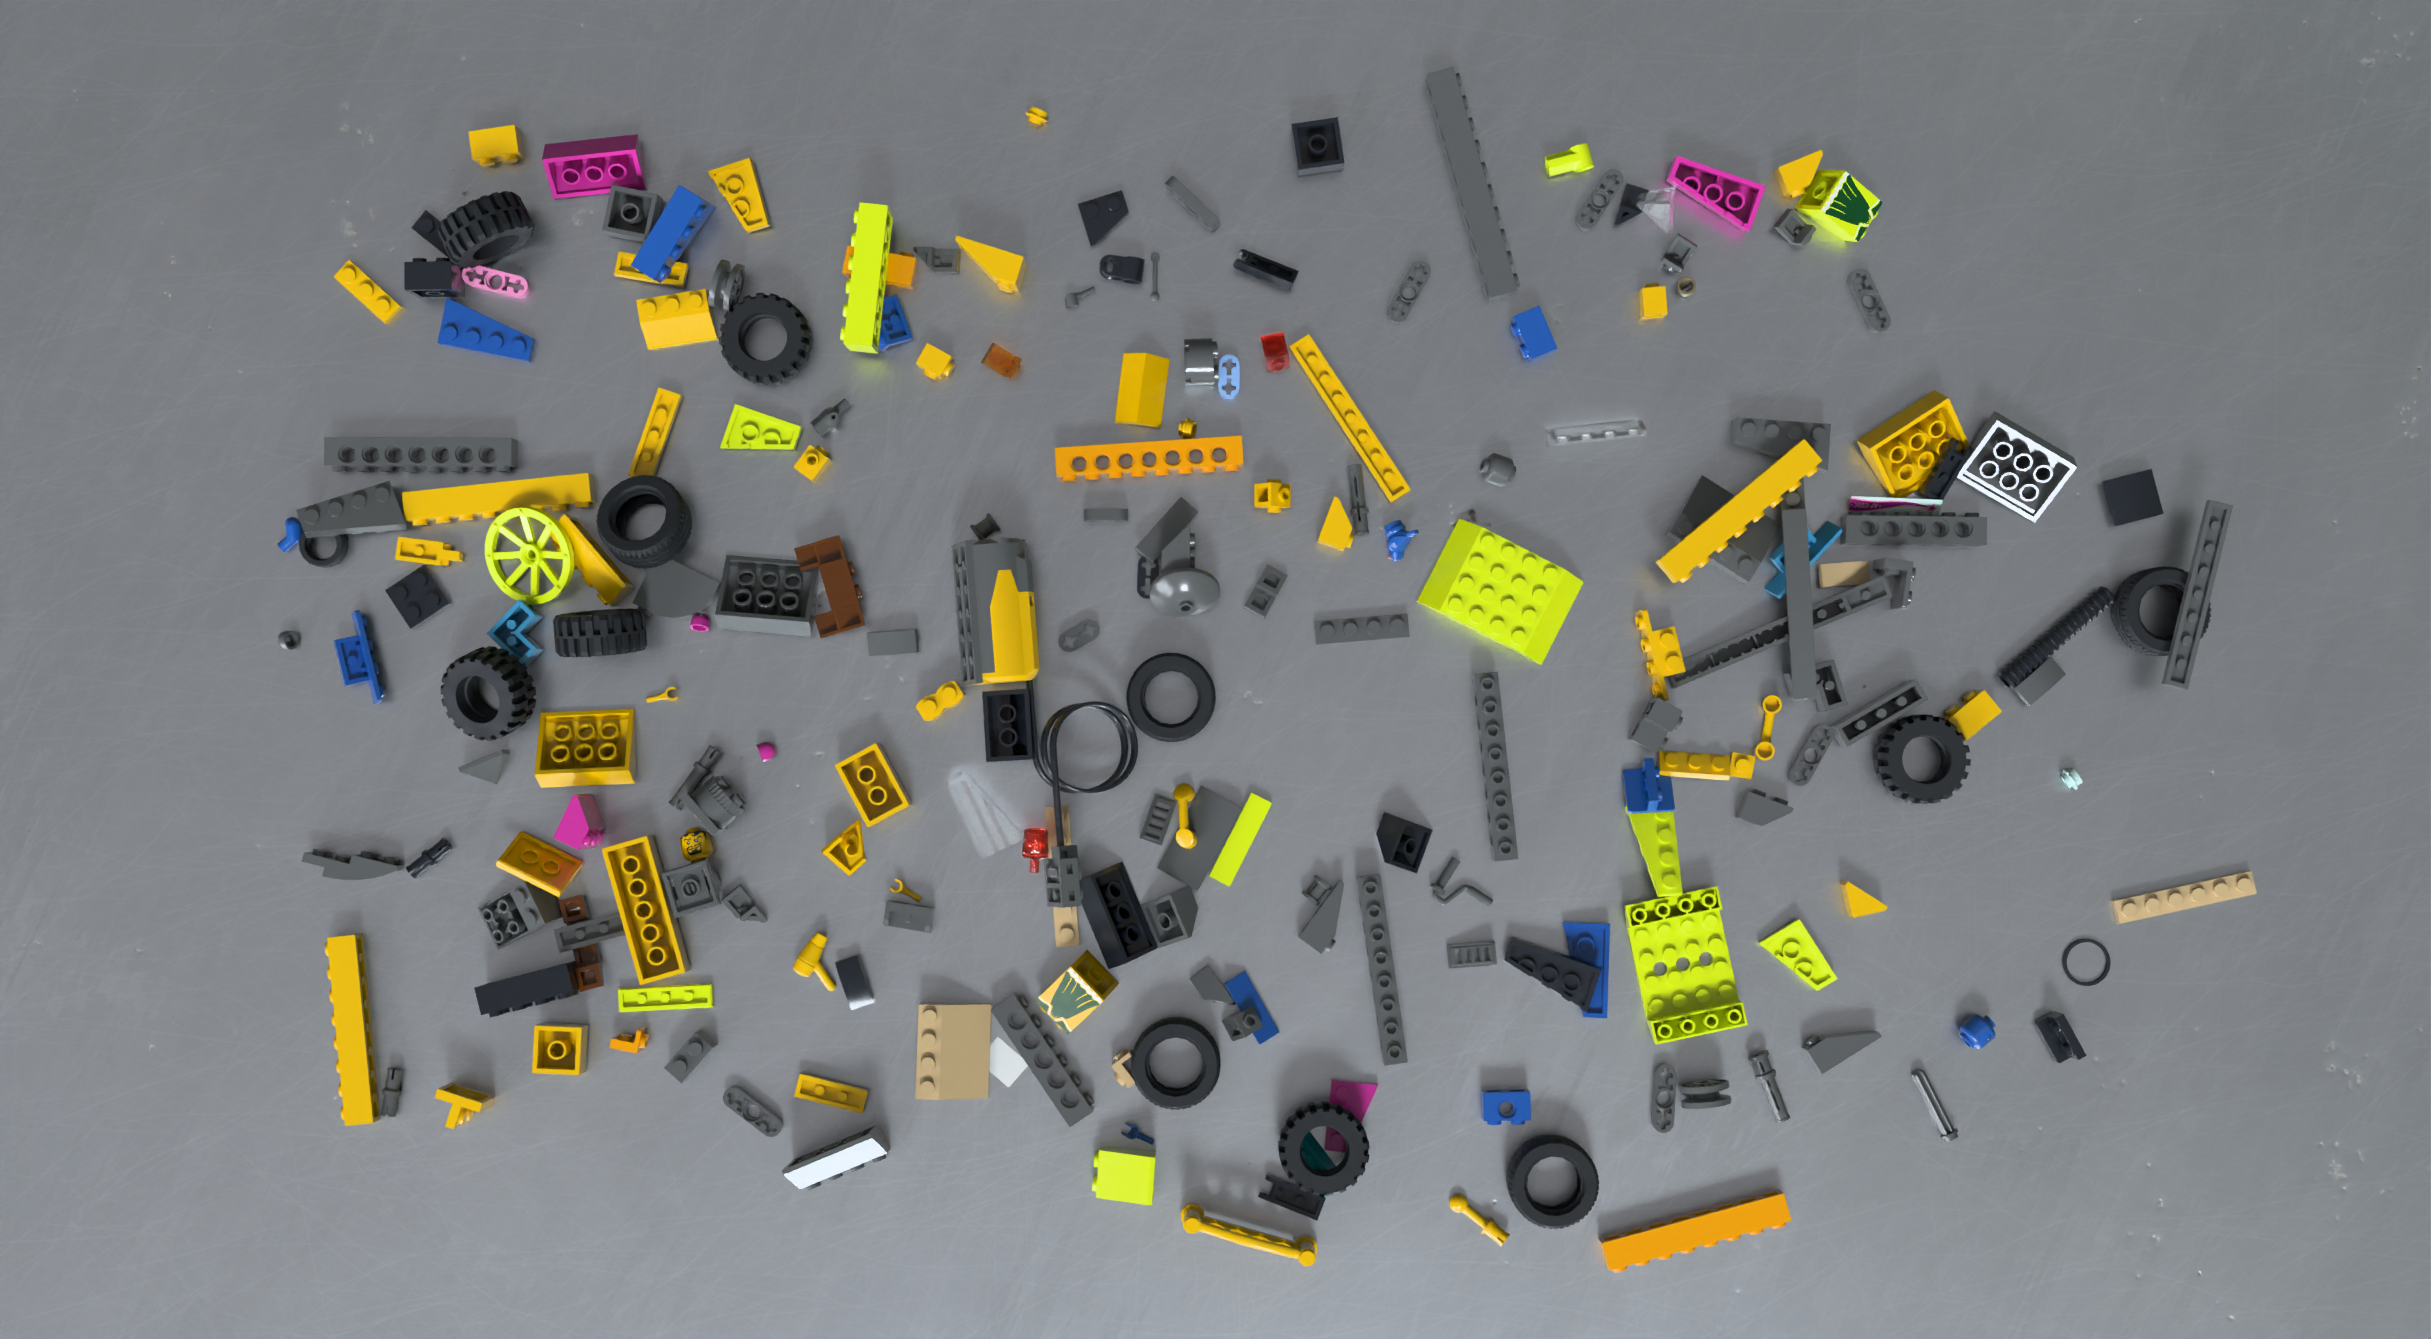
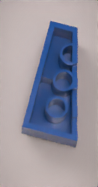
M679 185L631 263V266L657 282L661 283L667 279L671 273V268L715 209V206Z

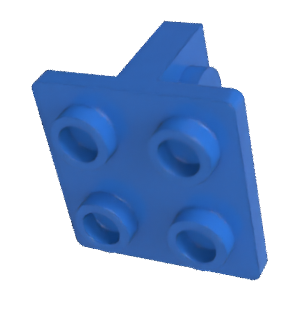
M1644 758L1642 769L1623 770L1627 812L1629 814L1673 812L1675 810L1671 776L1659 775V767L1654 765V758Z

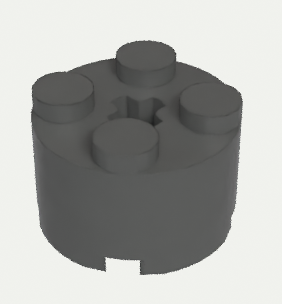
M1212 338L1184 339V345H1189V347H1184L1186 378H1190V380H1186V386L1214 385V382L1219 381L1218 365H1214L1213 359L1218 358L1217 341H1212Z

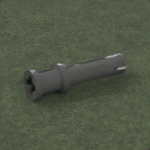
M1767 1050L1759 1051L1750 1055L1748 1060L1753 1063L1756 1071V1080L1762 1083L1776 1123H1781L1790 1119V1115L1787 1112L1774 1078L1776 1070L1771 1067L1768 1059L1769 1052ZM1771 1090H1773L1779 1107H1777Z

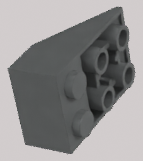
M527 881L478 907L498 950L562 917L561 910L553 894Z

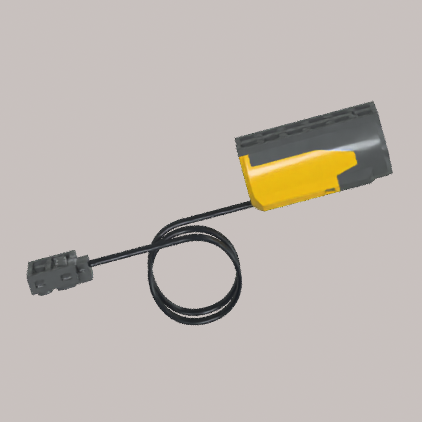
M1019 538L962 541L951 545L962 686L1026 681V689L1030 690L1034 758L1032 760L1039 776L1048 785L1053 787L1057 846H1051L1052 858L1044 859L1047 907L1065 908L1081 906V900H1083V889L1079 883L1082 879L1081 864L1078 862L1077 845H1064L1060 791L1071 794L1100 793L1121 784L1131 774L1137 761L1138 739L1136 731L1129 717L1121 709L1109 703L1091 701L1063 707L1050 717L1042 732L1040 752L1043 766L1048 775L1045 773L1038 753L1033 678L1037 675L1040 666L1032 564L1027 556V544L1025 539ZM1083 707L1093 708L1107 715L1115 724L1121 741V757L1117 769L1108 780L1089 789L1077 788L1059 778L1057 760V736L1059 729L1071 713ZM1115 714H1117L1126 725L1131 742L1130 760L1122 775L1121 773L1125 768L1128 758V740L1125 729L1121 721ZM1054 724V726H1053V728H1052V731H1051V736H1050V744H1049V747H1050V762H1049L1048 751H1047V742H1048V736H1049L1050 729H1051L1052 725Z

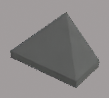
M500 750L458 767V769L462 773L497 784L510 753L508 750Z

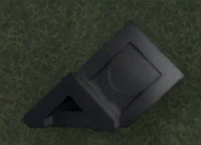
M1626 183L1614 225L1617 226L1642 213L1649 190Z

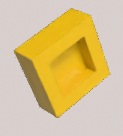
M1731 752L1730 776L1752 779L1756 756Z

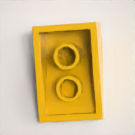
M956 236L955 240L959 248L999 286L1000 290L1012 293L1013 290L1019 292L1027 268V263L1023 256Z

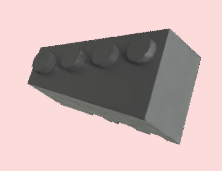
M1737 417L1732 420L1730 444L1779 459L1798 442L1805 439L1823 460L1817 465L1820 468L1817 472L1822 474L1828 471L1831 424Z
M390 481L296 510L306 538L407 530Z

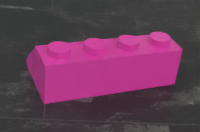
M638 134L551 143L544 146L542 161L553 199L610 193L612 185L636 190L646 189L643 153Z

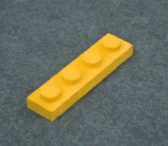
M658 387L628 476H655L682 395Z

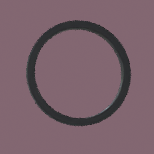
M2079 939L2067 947L2063 955L2062 964L2065 974L2071 981L2082 986H2092L2100 983L2107 976L2111 961L2107 949L2101 943L2092 939ZM2080 943H2093L2100 947L2105 955V970L2095 981L2080 982L2068 970V954L2074 946Z

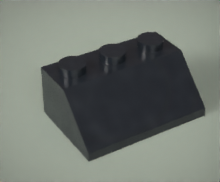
M1030 690L983 691L986 762L1034 759Z

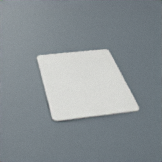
M997 1037L990 1045V1072L1007 1087H1010L1028 1065L1018 1053Z

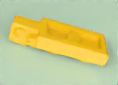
M398 536L395 560L449 566L450 560L463 562L464 553L451 551L452 545L444 542Z

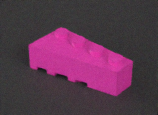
M1679 156L1673 158L1665 180L1745 233L1750 231L1766 187L1765 185Z

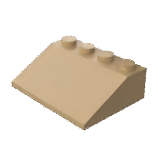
M921 1002L919 1004L915 1099L989 1098L992 1004Z

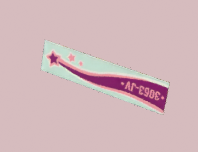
M1851 496L1848 511H1862V514L1884 511L1886 515H1895V512H1909V516H1918V512H1932V516H1939L1943 500Z

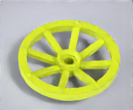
M517 507L499 515L490 526L485 541L486 563L493 580L505 594L516 601L520 599L524 600L527 604L535 605L551 601L565 591L574 571V552L568 534L552 515L535 507ZM520 516L527 541L505 526V524L510 519ZM529 517L535 518L546 525L538 541H536ZM501 532L520 546L521 549L519 551L497 552L499 533ZM552 532L558 540L561 551L546 550L544 547ZM520 558L522 563L507 579L500 568L498 559ZM546 558L563 559L560 578L545 560ZM529 567H531L530 594L513 586ZM540 567L554 585L553 589L542 595H539Z

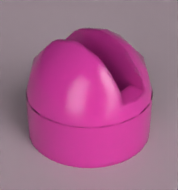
M700 613L693 615L690 628L698 632L708 631L710 625L709 617L704 613L701 616Z
M762 742L756 745L763 762L770 760L774 756L775 747L773 744Z

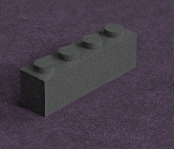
M1917 679L1908 680L1830 727L1840 747H1848L1924 703L1928 698Z

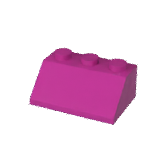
M589 793L574 794L555 832L554 839L577 850L596 848L597 845H601L606 834L603 832L606 826L595 795Z

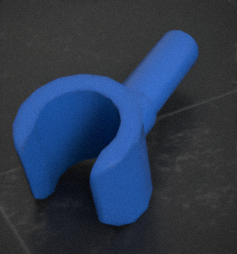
M1128 1122L1125 1123L1131 1127V1130L1127 1134L1121 1131L1123 1136L1131 1140L1135 1138L1141 1139L1151 1145L1154 1143V1139L1139 1132L1136 1126Z

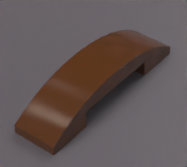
M583 895L559 900L563 922L567 926L591 920ZM598 943L573 949L577 966L575 972L580 992L604 986Z

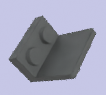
M1887 557L1874 560L1873 570H1879V574L1884 576L1895 575L1891 610L1906 609L1907 605L1911 603L1912 591H1909L1910 583L1914 581L1916 569L1913 568V561Z

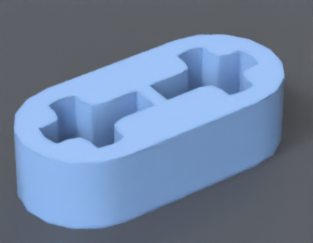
M1228 354L1219 361L1218 390L1222 398L1231 400L1239 393L1240 364L1237 357ZM1229 359L1232 360V364H1236V367L1231 369V375H1227V368L1222 366ZM1227 379H1231V386L1236 388V390L1231 392V395H1227L1226 391L1222 390V387L1227 385Z

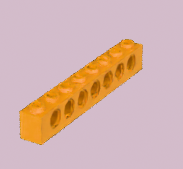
M1242 436L1055 448L1056 476L1062 478L1064 482L1076 481V477L1085 476V480H1097L1099 475H1108L1110 479L1122 478V474L1132 473V477L1146 476V472H1155V475L1161 476L1169 475V471L1178 470L1179 474H1190L1192 469H1202L1203 473L1215 472L1216 468L1225 467V471L1239 470V466L1244 464ZM1216 449H1222L1226 452V457L1223 460L1218 461L1214 459L1213 452ZM1198 450L1203 454V458L1199 462H1193L1189 458L1190 453ZM1170 452L1178 453L1180 456L1179 461L1174 464L1169 463L1166 460L1167 454ZM1148 453L1156 456V461L1152 465H1146L1143 462V457ZM1123 455H1130L1133 458L1130 466L1124 467L1120 464V458ZM1105 456L1110 460L1106 468H1099L1096 462L1099 457ZM1077 458L1086 460V466L1081 470L1073 467V463Z

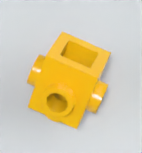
M1267 479V483L1254 484V507L1267 508L1268 513H1280L1281 508H1291V484L1281 483V479Z

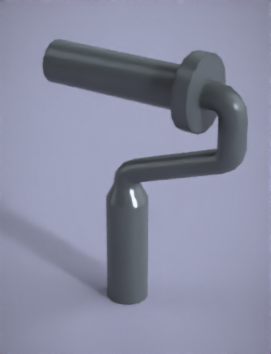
M1454 857L1450 860L1437 883L1430 885L1434 889L1432 893L1433 898L1442 905L1448 904L1464 890L1468 895L1487 907H1490L1493 899L1475 887L1468 885L1461 886L1446 899L1438 895L1439 893L1445 894L1443 889L1460 864V861Z

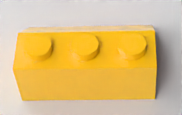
M701 289L636 300L639 321L648 350L718 339L713 307L709 306L708 302L709 291Z

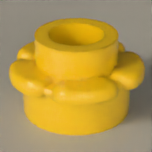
M1030 106L1029 112L1025 113L1029 116L1028 121L1041 126L1042 122H1047L1046 117L1048 113Z
M1189 417L1185 421L1180 422L1178 433L1182 435V439H1194L1197 422L1190 420Z

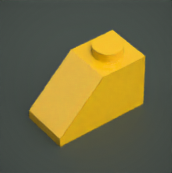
M1822 150L1782 165L1773 172L1784 198L1790 195L1792 198H1796L1806 193L1804 189L1813 180L1823 156Z
M1334 496L1317 542L1343 552L1345 547L1350 548L1355 535L1351 534L1352 526L1339 498Z

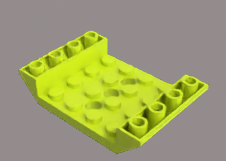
M1718 886L1682 893L1681 896H1667L1625 905L1628 939L1646 1021L1655 1045L1748 1025L1743 1002L1738 997L1720 915L1722 904ZM1703 952H1708L1711 955V962L1708 965H1702L1699 961V957ZM1680 957L1688 959L1689 965L1685 970H1679L1676 966V962ZM1657 962H1663L1666 966V970L1662 975L1654 973L1653 967Z

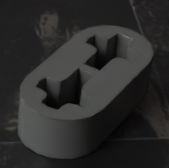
M1084 509V522L1128 521V509Z
M1085 620L1060 635L1058 639L1059 647L1065 652L1076 651L1099 636V625L1093 620ZM1086 624L1096 628L1093 631L1094 635L1091 637L1088 634L1080 636V633L1086 630ZM1067 635L1070 638L1077 635L1079 638L1073 642L1074 646L1072 648L1063 646L1065 642L1064 637Z

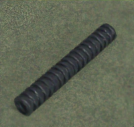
M2100 586L2098 591L2092 593L2093 596H2088L2087 601L2083 600L2081 602L2082 605H2077L2076 610L2070 611L2071 615L2067 614L2065 620L2061 619L2059 621L2060 624H2055L2054 629H2049L2048 634L2044 633L2043 638L2037 639L2038 643H2033L2032 648L2028 647L2026 653L2022 652L2021 657H2016L2015 662H2010L2009 667L2006 666L2004 671H2000L1998 673L2000 680L2009 688H2014L2015 683L2019 684L2021 678L2025 679L2026 674H2031L2032 669L2035 670L2037 668V664L2041 665L2043 659L2047 660L2048 655L2054 654V650L2058 651L2060 649L2059 646L2065 645V641L2071 639L2070 636H2075L2076 631L2080 632L2082 630L2081 627H2086L2087 622H2092L2093 617H2098V613H2102L2104 608L2109 607V603L2115 602L2111 591L2106 587Z

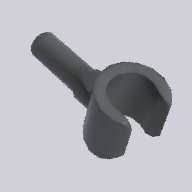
M1091 287L1082 292L1069 293L1065 298L1066 308L1078 307V299L1096 292L1095 288Z

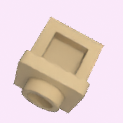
M1123 1049L1113 1057L1115 1061L1111 1066L1116 1072L1114 1077L1121 1086L1125 1084L1130 1088L1135 1082L1132 1073L1123 1062L1132 1056L1133 1051L1130 1049L1126 1052Z

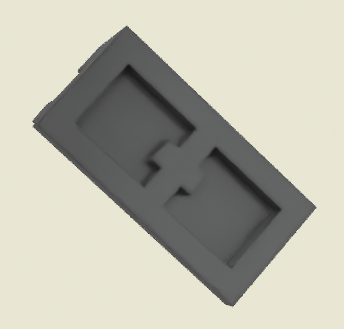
M888 900L886 901L883 924L884 926L931 933L935 907Z

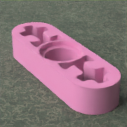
M483 266L468 267L462 271L464 282L472 287L515 298H525L531 290L530 283L518 275ZM476 270L477 274L485 277L484 281L478 278H474L472 281L469 273H474ZM495 275H500L502 277V284L497 288L492 287L490 284L491 278ZM521 281L524 289L519 290L517 293L516 289L508 286V282L518 285Z

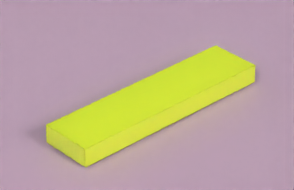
M1253 793L1250 794L1209 874L1210 877L1230 887L1272 804L1271 802Z
M713 983L619 988V1012L714 1007Z

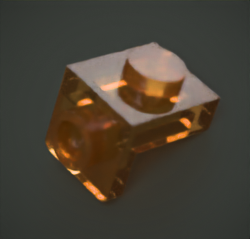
M992 343L981 363L999 375L1011 379L1020 370L1022 359L1014 356L996 343Z

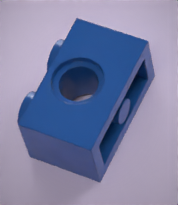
M1528 1089L1481 1090V1118L1483 1121H1487L1488 1125H1501V1121H1511V1124L1514 1125L1525 1124V1120H1531L1530 1091ZM1503 1102H1510L1512 1104V1108L1508 1113L1500 1112V1106Z

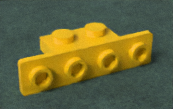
M1643 609L1636 612L1635 623L1638 630H1641L1643 638L1641 639V647L1643 652H1646L1648 658L1646 667L1649 675H1652L1654 683L1652 684V692L1655 698L1667 701L1669 697L1664 677L1686 672L1675 626L1652 631L1648 611Z

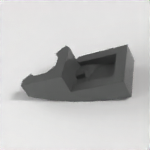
M740 884L721 900L740 921H760V923L768 921L762 910Z

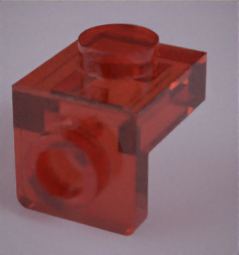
M1284 333L1262 336L1261 343L1267 372L1290 368Z

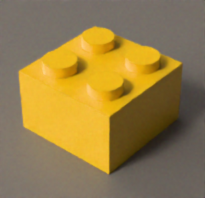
M539 1023L534 1025L532 1073L580 1075L586 1072L588 1025Z

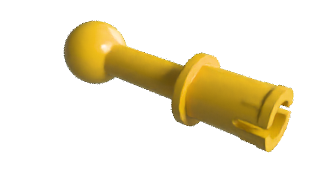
M1457 1193L1450 1198L1449 1205L1453 1211L1466 1214L1483 1228L1482 1234H1487L1499 1246L1503 1245L1510 1234L1494 1223L1493 1218L1490 1221L1484 1218L1468 1205V1200L1463 1194Z

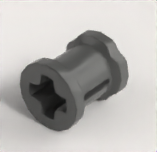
M989 513L986 514V518L981 522L970 526L979 540H985L994 531L999 532L1001 530Z
M1315 875L1313 883L1306 891L1303 890L1302 894L1318 906L1321 897L1327 890H1331L1332 887Z

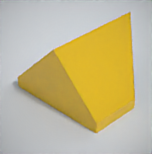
M861 818L838 834L821 850L825 856L849 876L867 861L864 853Z

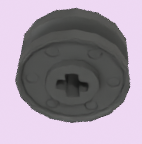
M722 259L719 262L710 285L708 297L710 307L718 308L723 301V310L731 312L734 309L732 305L739 301L744 285L745 267L743 265L736 264L731 271V264L728 260Z
M1709 1079L1680 1084L1679 1091L1681 1093L1691 1094V1097L1681 1100V1107L1685 1109H1705L1730 1104L1731 1096L1719 1093V1091L1730 1087L1729 1081Z

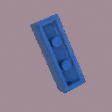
M1246 971L1225 982L1240 1012L1252 1006L1260 1019L1262 1028L1253 1032L1259 1045L1279 1033L1277 1026Z

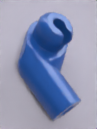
M290 517L285 521L286 537L277 543L283 552H287L300 540L302 526L295 517Z

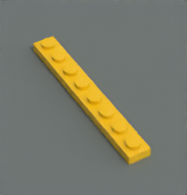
M1308 334L1289 346V349L1390 503L1411 490L1311 336Z

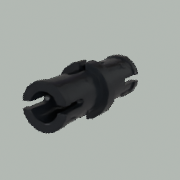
M441 838L429 850L425 849L421 853L422 856L407 866L406 870L409 873L417 868L410 875L415 879L418 878L427 868L435 866L438 863L437 860L453 849L452 845L448 844L441 849V847L448 843V840Z

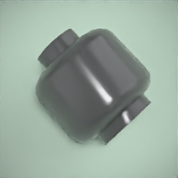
M1492 453L1488 458L1482 460L1480 471L1484 481L1503 487L1513 481L1516 474V466H1514L1512 459Z

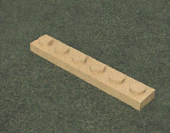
M1062 805L1064 845H1072L1069 805ZM1054 806L1045 807L1049 858H1052L1051 846H1057ZM1077 906L1053 907L1056 947L1079 946Z
M2248 870L2111 901L2116 923L2122 924L2254 895L2257 892L2252 871Z

